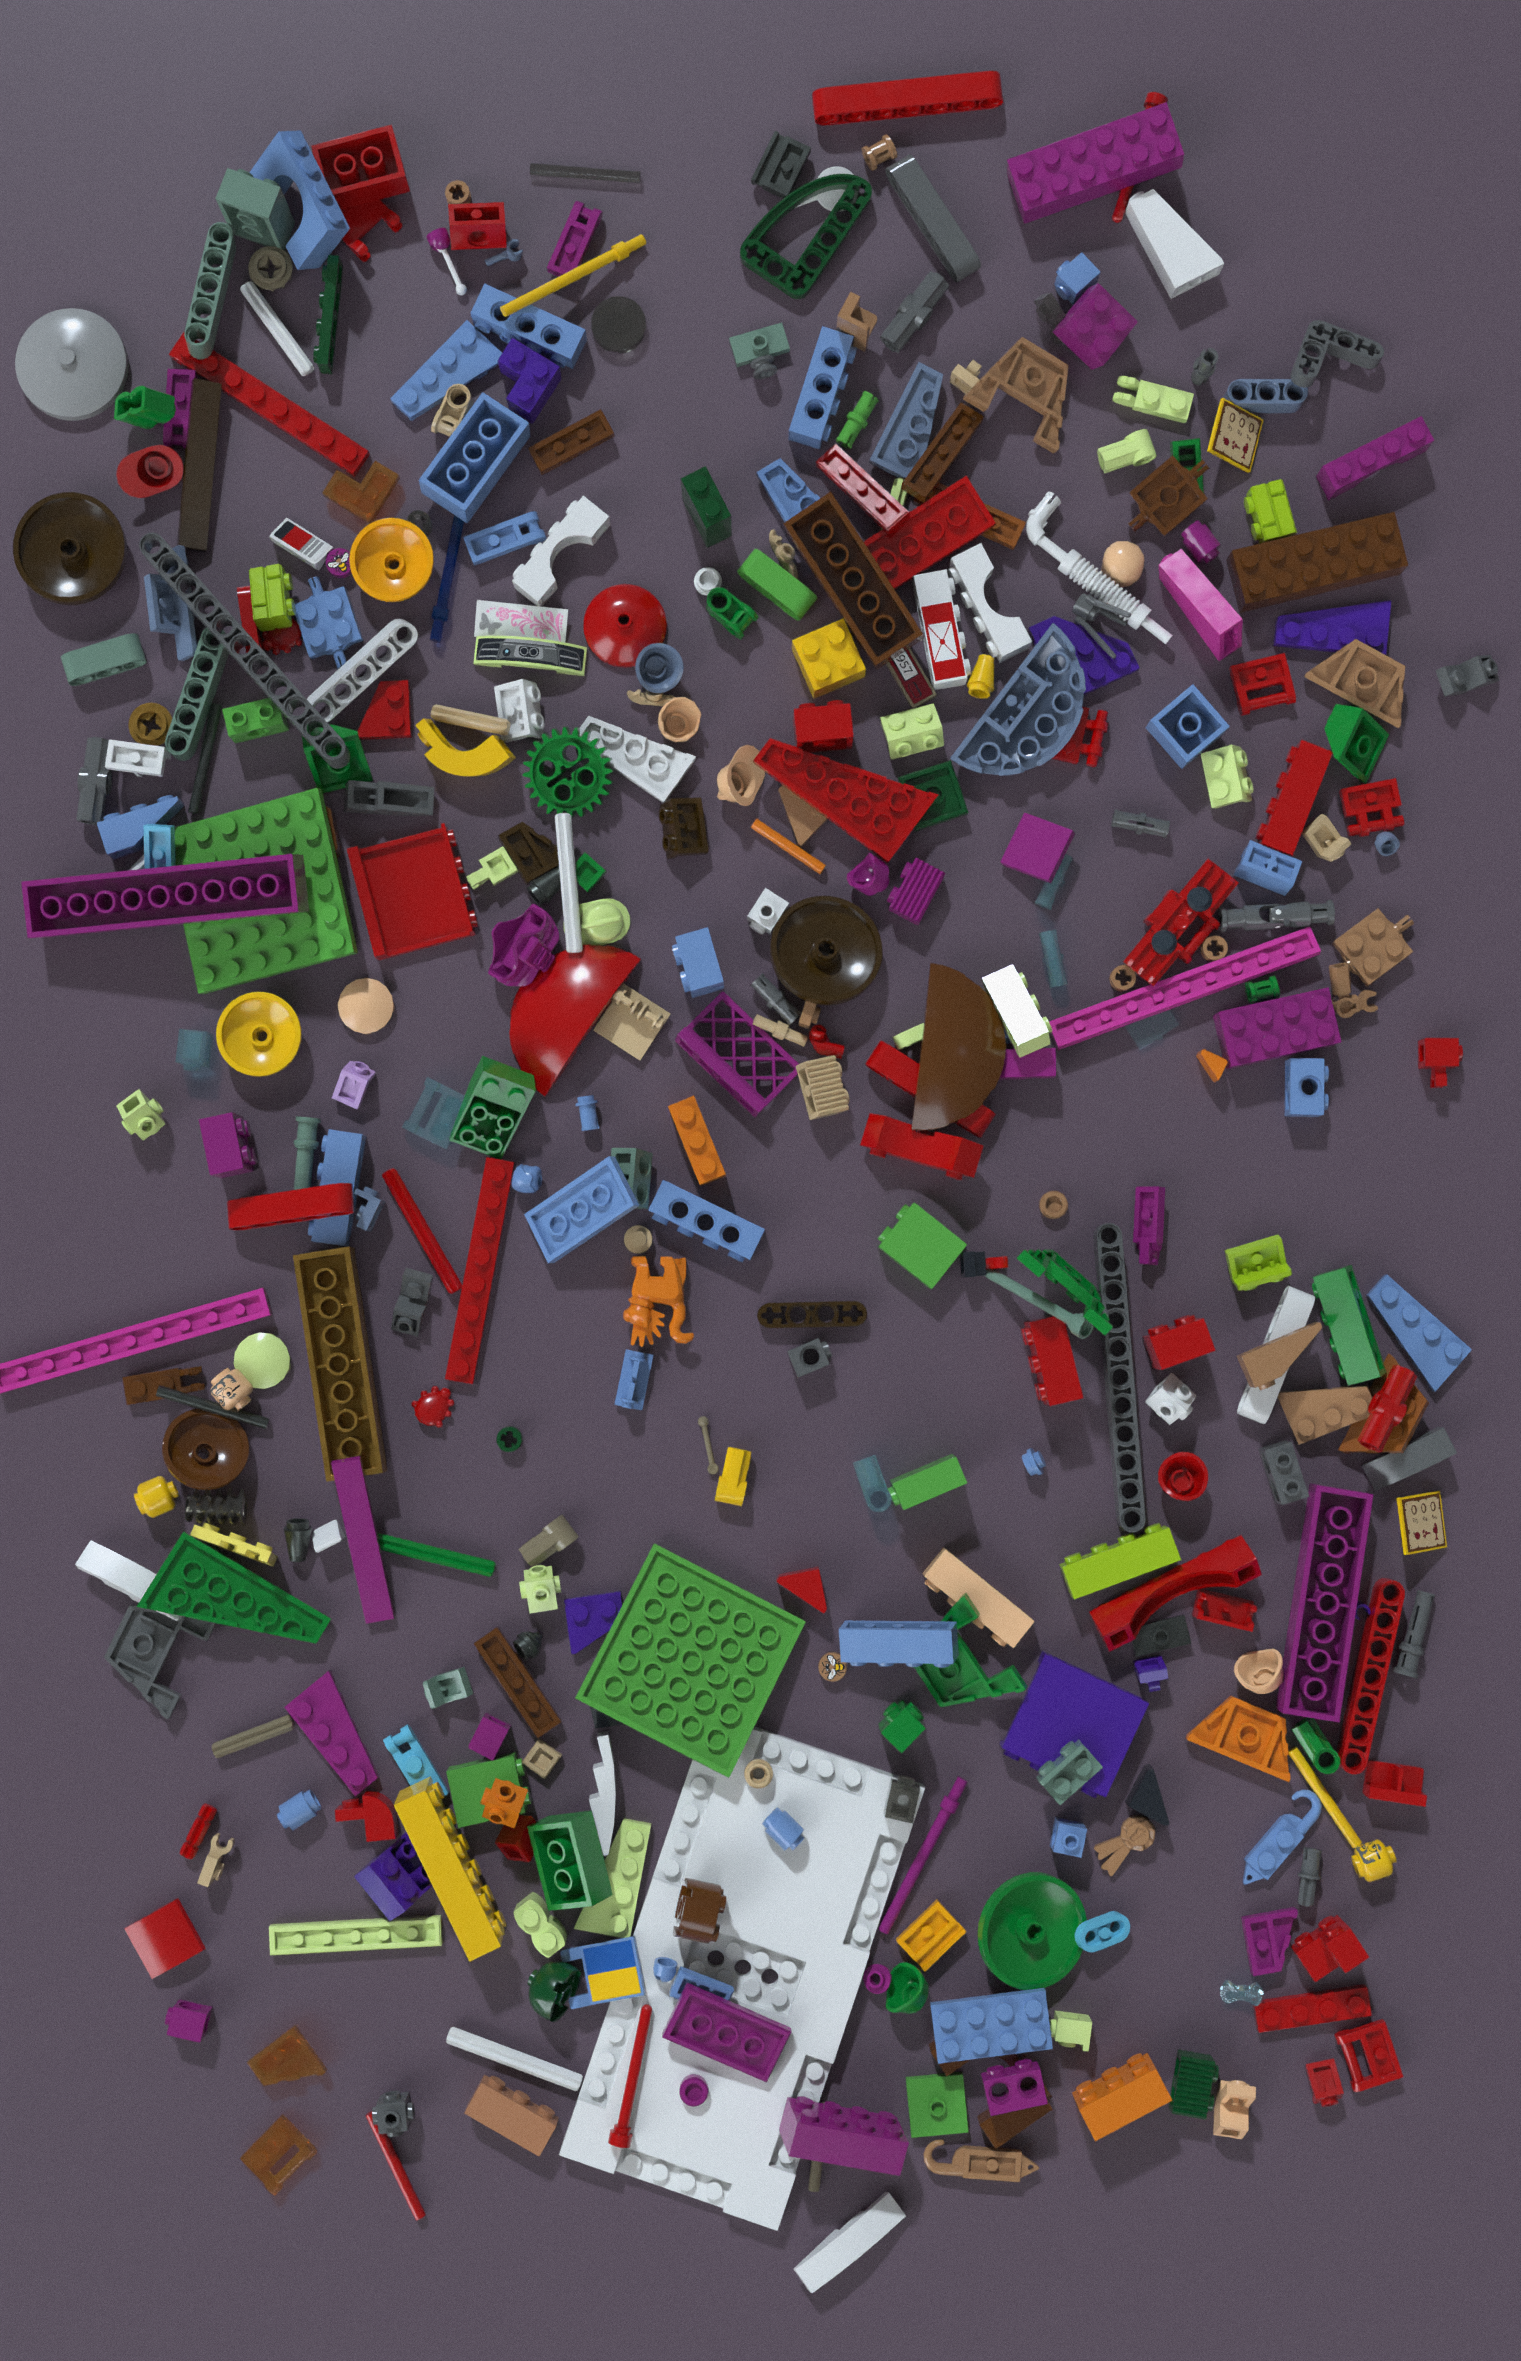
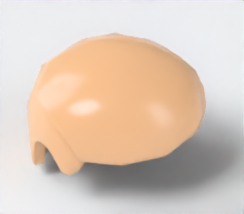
M1116 541L1112 543L1110 547H1107L1103 556L1102 575L1106 574V578L1110 577L1111 581H1115V585L1119 584V587L1131 586L1139 580L1145 562L1144 554L1139 546L1129 541Z
M686 697L673 698L661 708L658 716V728L666 739L675 743L686 742L699 729L701 711L694 701Z

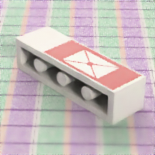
M947 569L914 575L912 586L920 628L924 637L923 643L931 685L934 690L965 685L967 676L971 675L969 659H964L962 649L966 648L964 633L959 632L957 622L961 621L958 604L953 605L952 595L955 594L953 578H948Z

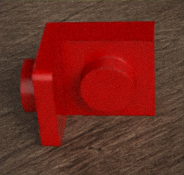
M1334 2058L1306 2064L1305 2068L1313 2093V2103H1321L1322 2107L1338 2104V2099L1342 2098L1344 2091Z

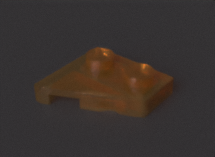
M296 2025L292 2026L247 2061V2064L263 2086L277 2084L283 2080H298L301 2077L315 2074L320 2076L327 2071L326 2066Z

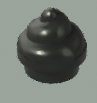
M521 1632L517 1635V1639L513 1641L514 1648L524 1660L535 1658L540 1652L539 1648L542 1645L543 1635L538 1632Z

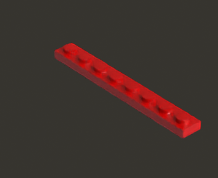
M183 332L169 353L171 359L188 370H196L198 376L205 381L222 384V392L355 477L370 455L367 449L214 350L208 358H194L188 351L184 336L185 332Z
M486 1157L445 1375L446 1380L474 1384L515 1162Z

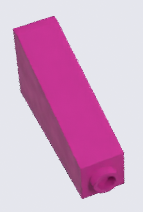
M1182 549L1174 554L1171 553L1165 556L1159 564V579L1220 662L1242 646L1243 619Z

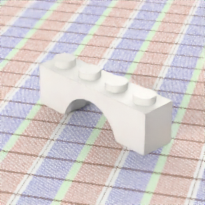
M582 496L579 501L574 500L566 510V517L561 523L557 521L548 532L549 537L543 544L541 542L538 543L530 554V560L525 565L521 564L513 573L514 579L512 582L514 588L536 606L542 607L558 588L552 574V566L557 554L571 544L584 543L593 546L611 525L609 516L585 496Z
M980 543L952 557L949 565L950 568L948 569L949 576L953 578L954 584H959L963 592L960 595L967 609L971 607L975 615L973 621L978 632H984L988 640L986 647L989 654L993 658L996 657L999 663H1002L1028 650L1032 640L1020 617L999 615L986 602L984 584L992 575L994 567L982 544Z

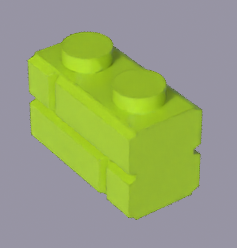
M1283 479L1252 486L1246 494L1247 497L1244 498V507L1246 513H1251L1254 524H1251L1253 539L1255 541L1259 540L1260 544L1296 535L1297 531Z
M280 564L268 565L265 568H250L249 579L253 621L258 629L264 632L275 630V628L291 627L292 616L296 615L294 600L290 599L289 591L293 590L291 574L286 573Z

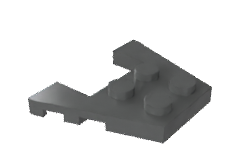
M131 1604L104 1658L129 1683L131 1682L142 1693V1696L160 1711L164 1718L170 1719L182 1694L156 1682V1679L179 1632L182 1629L207 1642L217 1623L184 1616L178 1622L155 1610L136 1607L137 1605Z

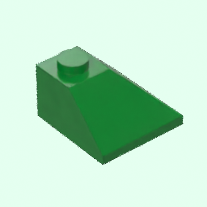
M1335 704L1324 728L1333 755L1361 783L1366 784L1389 733L1363 708Z
M329 724L343 739L350 751L351 758L349 763L343 768L338 769L328 765L302 736L303 750L316 787L322 789V794L345 788L348 780L373 781L358 731ZM317 727L313 729L311 736L320 735L324 728ZM342 748L332 749L329 756H338Z

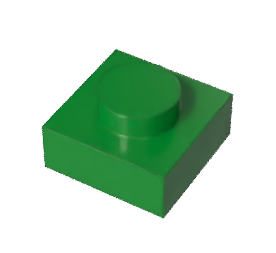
M586 852L575 863L577 883L588 893L607 873Z

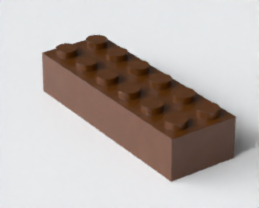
M831 491L783 523L786 532L842 618H844L876 670L924 639L917 623Z
M1395 512L1231 551L1226 559L1239 613L1398 576L1408 566Z

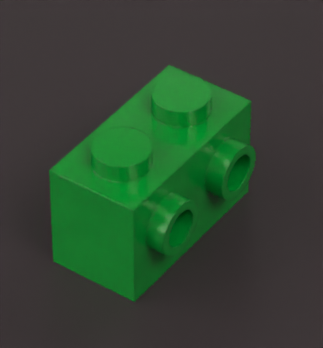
M903 1700L898 1704L893 1702L883 1712L885 1717L878 1724L880 1732L896 1749L903 1753L926 1729L923 1723V1713L912 1702L908 1705Z

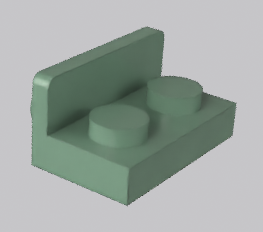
M1079 1739L1075 1743L1073 1741L1068 1742L1060 1750L1061 1755L1054 1762L1049 1760L1038 1770L1040 1773L1036 1777L1038 1782L1059 1805L1064 1803L1103 1768Z

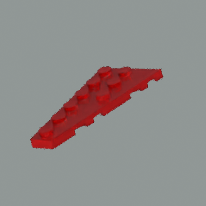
M771 738L753 760L755 765L886 863L890 861L938 796V794L916 789L914 786L887 779V777L846 763L842 764L830 760V758L822 755L818 756L803 751L801 748Z

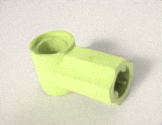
M1147 429L1135 431L1126 436L1124 440L1098 448L1097 450L1098 461L1104 473L1131 464L1134 466L1144 465L1157 457Z

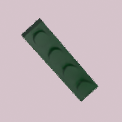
M328 255L327 265L322 267V281L325 282V290L320 292L319 308L322 309V318L317 319L316 334L320 337L319 346H314L313 351L314 363H317L322 374H332L344 268L340 256Z

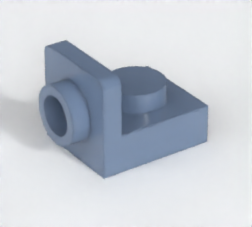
M365 1186L363 1191L356 1188L354 1194L368 1200L367 1204H362L358 1210L356 1219L359 1221L356 1226L371 1232L386 1201L379 1199L381 1193Z

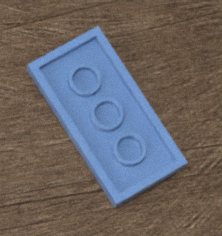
M609 1156L524 1215L547 1262L555 1263L637 1208L639 1204L616 1158Z
M1044 1988L930 2002L938 2064L1053 2049L1046 1991Z

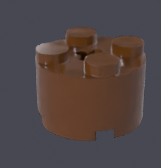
M685 1878L686 1886L682 1885L675 1911V1918L680 1919L679 1927L673 1926V1936L707 1944L710 1941L716 1942L720 1925L717 1924L718 1913L723 1914L726 1905V1896L723 1895L724 1889H721V1885Z

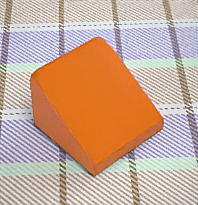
M1202 1049L1197 1053L1196 1057L1212 1081L1217 1082L1228 1061Z

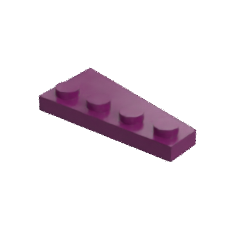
M329 1670L284 1708L356 1796L374 1782L379 1775L365 1744L357 1732L356 1724L346 1708L345 1700L335 1684L334 1676L331 1670Z

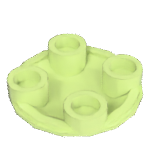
M256 1333L248 1336L239 1344L235 1351L234 1367L241 1371L253 1388L266 1389L276 1386L291 1368L290 1355L286 1345L280 1338L271 1333Z

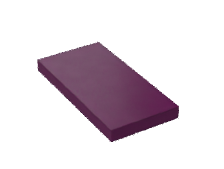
M686 1983L662 2032V2038L767 2082L792 2031L791 2027Z

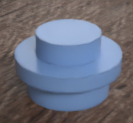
M1032 1448L1028 1449L1027 1453L1022 1455V1460L1028 1473L1031 1476L1035 1474L1042 1475L1044 1473L1043 1467L1046 1466L1041 1452H1035Z

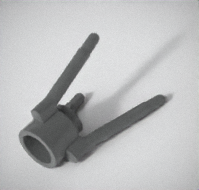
M1083 593L1072 609V613L1077 615L1074 621L1081 625L1112 659H1115L1116 654L1086 621L1090 620L1093 622L1101 614L1125 626L1127 621H1123L1122 618L1115 614L1130 618L1131 613Z

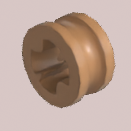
M459 180L452 181L445 189L448 204L471 203V193L465 182ZM457 190H462L464 197L461 198L459 196V200H455L452 193L454 191L458 193Z
M1210 936L1201 945V955L1208 962H1214L1225 957L1228 946L1222 937ZM1211 942H1215L1216 947H1221V951L1216 953L1217 956H1213L1212 951L1207 950V946L1212 945Z
M1120 965L1111 972L1109 977L1110 985L1116 991H1127L1134 985L1136 974L1127 965ZM1119 971H1124L1125 976L1130 977V982L1126 981L1125 986H1122L1121 982L1115 979V976L1120 974Z

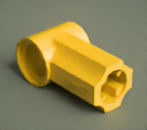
M728 1447L722 1476H719L714 1501L737 1506L743 1505L747 1481L745 1480L749 1470L751 1451Z

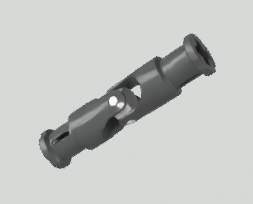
M1332 900L1318 904H1310L1308 901L1293 902L1283 906L1281 904L1244 905L1240 909L1219 907L1218 922L1220 923L1219 929L1221 932L1235 928H1243L1245 931L1280 928L1283 926L1309 927L1313 923L1333 925L1335 921V907ZM1269 910L1268 922L1262 920L1259 913Z

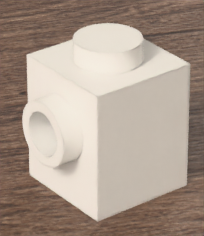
M765 888L747 916V921L751 922L749 927L761 935L765 932L771 935L777 921L789 908V902Z

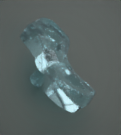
M1226 1980L1221 1985L1219 1991L1221 1999L1226 2004L1240 2000L1258 2006L1264 1997L1263 1989L1257 1982L1248 1986L1243 1984L1237 1986Z

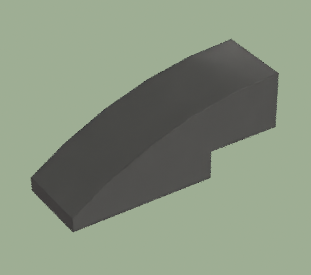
M348 780L345 784L344 812L399 816L433 815L434 787L383 781L371 783Z
M1436 1427L1413 1440L1410 1439L1404 1453L1385 1452L1361 1464V1467L1373 1490H1378L1439 1463L1457 1452L1443 1427Z

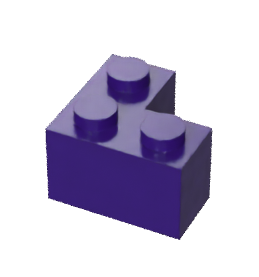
M512 338L497 360L500 373L516 382L506 400L509 410L533 424L562 379L560 367Z

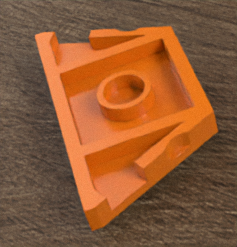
M1229 1696L1186 1735L1188 1741L1287 1782L1291 1779L1288 1768L1287 1755H1289L1288 1743L1286 1742V1719L1280 1715L1234 1696Z

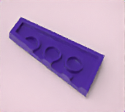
M1391 600L1278 616L1276 618L1273 646L1336 653L1354 639H1357L1386 655Z

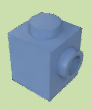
M1081 252L1071 262L1066 260L1057 269L1055 289L1062 299H1068L1074 304L1087 288L1097 284L1101 272Z

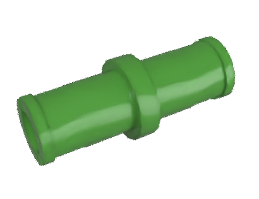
M863 391L853 412H849L846 416L848 420L839 436L835 439L838 444L842 442L841 446L847 449L852 448L861 429H865L868 425L867 419L875 405L879 402L877 397L873 398V394Z

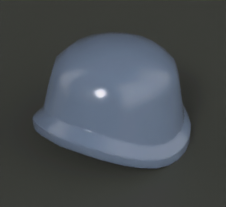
M655 643L643 648L635 663L638 681L646 690L653 693H663L674 688L680 681L684 669L682 658L676 649L663 643Z

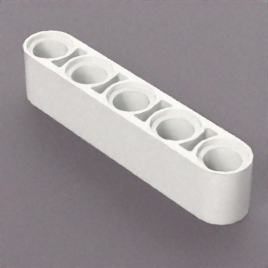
M394 619L316 689L307 700L313 707L320 702L325 703V711L320 715L328 723L415 644L418 637L416 628L403 619ZM406 626L407 636L402 640H398L397 631L399 628ZM385 645L387 653L383 658L378 659L376 651L380 646ZM365 664L367 668L366 673L362 677H356V668L359 665ZM345 683L346 691L344 694L336 696V686Z
M1288 1285L1281 1296L1263 1344L1304 1327L1313 1308L1315 1296ZM1287 1371L1282 1377L1274 1380L1275 1385L1264 1390H1260L1259 1387H1250L1247 1382L1238 1405L1237 1414L1265 1424L1272 1412Z

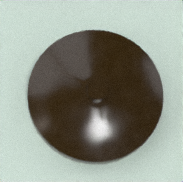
M62 492L41 499L23 515L13 539V556L20 576L36 594L53 603L80 605L100 598L116 584L125 567L127 541L121 523L104 503L86 494Z
M814 896L795 903L781 915L771 936L770 959L778 979L794 995L815 1004L836 1005L855 999L872 984L882 962V941L872 919L857 905L838 897Z

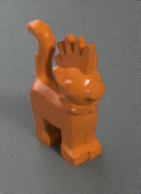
M633 1256L631 1264L636 1267V1276L632 1286V1297L628 1299L631 1305L623 1312L624 1321L633 1324L631 1345L634 1346L639 1337V1344L643 1347L645 1336L649 1343L653 1345L652 1332L661 1338L657 1326H665L659 1320L664 1318L665 1315L652 1309L654 1308V1303L669 1305L673 1309V1317L669 1324L670 1337L677 1343L682 1344L692 1341L694 1333H682L680 1329L686 1319V1306L684 1303L686 1258L660 1257V1265L664 1268V1274L662 1277L650 1276L646 1256Z

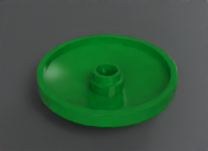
M1029 1872L1007 1880L987 1900L979 1919L978 1946L984 1963L997 1978L1017 1989H1039L1055 1984L1072 1970L1082 1954L1083 1949L1075 1941V1932L1082 1922L1087 1921L1084 1906L1079 1896L1069 1885L1050 1874Z

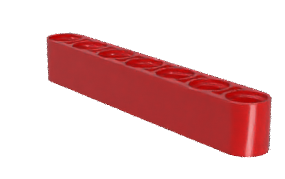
M982 71L824 87L812 93L815 123L827 126L993 109L1003 104L1000 73L997 71Z
M1381 1578L1373 1586L1369 1603L1371 1614H1367L1336 1749L1340 1757V1767L1350 1774L1362 1773L1367 1766L1405 1598L1404 1587L1399 1582L1390 1578ZM1388 1585H1393L1394 1595L1389 1599H1385L1383 1595L1384 1588ZM1386 1612L1388 1622L1385 1626L1379 1627L1377 1618L1381 1613ZM1380 1640L1382 1649L1378 1654L1373 1655L1371 1653V1645L1373 1642ZM1374 1668L1376 1672L1374 1680L1366 1682L1364 1679L1365 1672L1368 1669ZM1367 1696L1369 1698V1706L1364 1710H1359V1700ZM1356 1725H1362V1735L1358 1738H1353L1352 1729ZM1356 1753V1762L1351 1766H1346L1345 1759L1347 1755Z

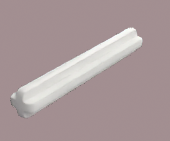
M248 281L240 288L242 294L302 376H307L313 372V364L252 281Z

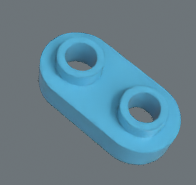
M1110 1911L1082 1922L1076 1929L1075 1941L1080 1948L1087 1952L1099 1951L1125 1940L1130 1932V1922L1121 1913ZM1114 1922L1113 1928L1110 1929L1111 1923ZM1090 1931L1088 1938L1085 1939L1086 1934Z

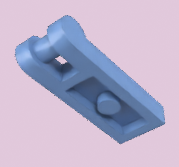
M533 511L463 537L474 566L531 544L534 545L545 541L546 535L544 530L540 529L538 525L539 517L537 512ZM528 527L530 533L522 535L519 528Z

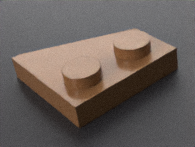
M782 785L778 792L794 831L799 847H802L828 819Z

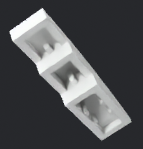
M93 1541L89 1542L75 1564L78 1569L101 1579L106 1585L129 1595L132 1600L138 1603L156 1576L150 1570ZM157 1611V1612H159V1613H161V1614H163V1615H165V1616H168V1617H170V1618H172V1619H174V1620H176V1621H178V1622H179V1620H180L181 1617H182V1616L175 1615V1614H169V1613H164V1612Z
M609 1731L601 1732L597 1735L603 1762L593 1765L599 1792L589 1795V1802L603 1856L609 1855L616 1801L615 1765Z
M884 2192L865 2211L860 2210L840 2230L835 2229L794 2268V2271L810 2293H813L862 2256L906 2215L891 2194Z

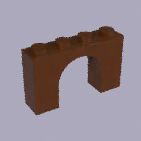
M934 2040L929 2044V2048L931 2054L937 2061L936 2046ZM1018 2054L996 2056L1003 2059L1010 2067L1015 2066L1017 2061L1022 2060ZM970 2060L940 2063L939 2065L946 2076H948ZM1026 2077L1021 2081L1020 2086L1029 2088L1034 2084L1035 2079ZM1045 2084L1044 2089L1048 2104L990 2116L989 2109L977 2116L979 2125L995 2149L1053 2110L1049 2101L1053 2097Z

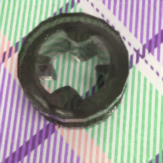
M420 510L411 512L406 521L416 525V519H421L422 522L424 520L427 521L423 524L424 529L422 531L426 536H429L433 527L429 515Z

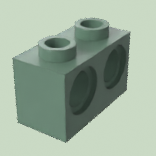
M612 1148L611 1156L616 1158L639 1204L635 1209H648L653 1153L638 1148Z

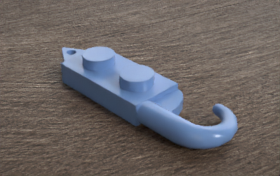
M1300 1790L1294 1793L1291 1797L1292 1800L1307 1797L1311 1801L1312 1806L1303 1819L1293 1814L1280 1816L1244 1858L1246 1865L1242 1881L1244 1884L1263 1878L1268 1880L1304 1838L1305 1833L1321 1814L1322 1804L1314 1792Z

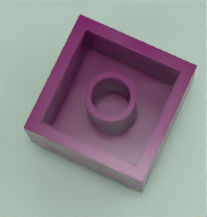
M1097 283L1083 292L1053 330V333L1093 370L1103 366L1138 321Z
M233 1112L198 1119L209 1174L211 1176L226 1178L254 1172L253 1164H257L254 1148H249L247 1137L251 1136V1129L248 1120H244L243 1116Z

